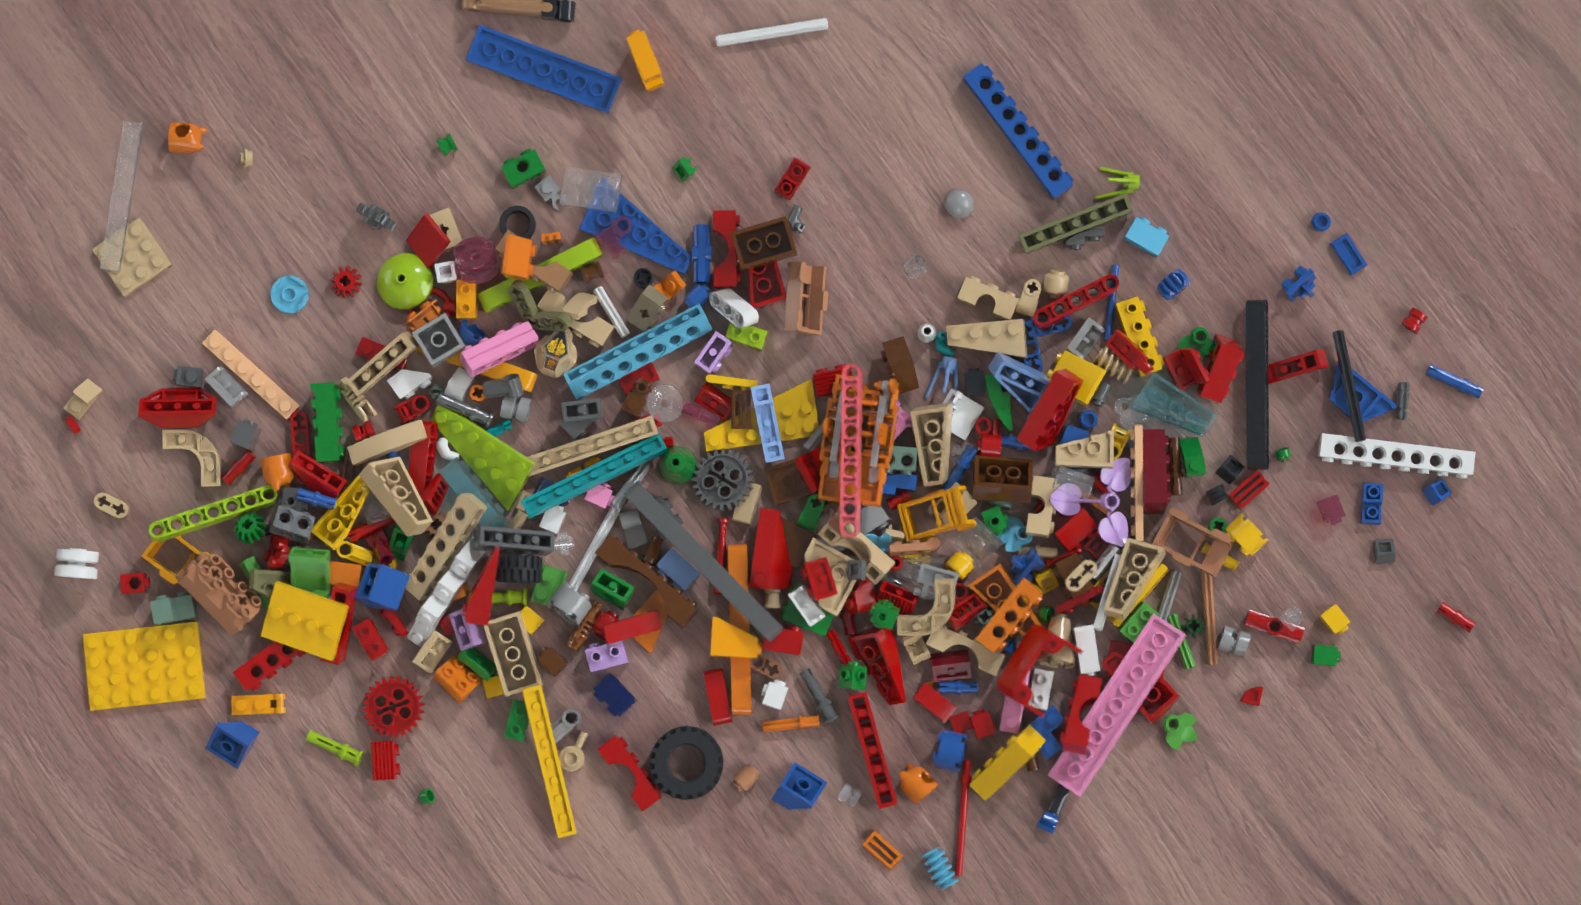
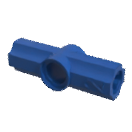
M698 224L694 225L693 282L710 283V262H712L710 225Z

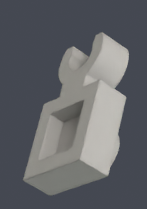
M550 175L534 186L546 202L550 199L552 200L555 210H559L556 205L557 201L561 200L564 204H567L566 199L558 195L561 189Z

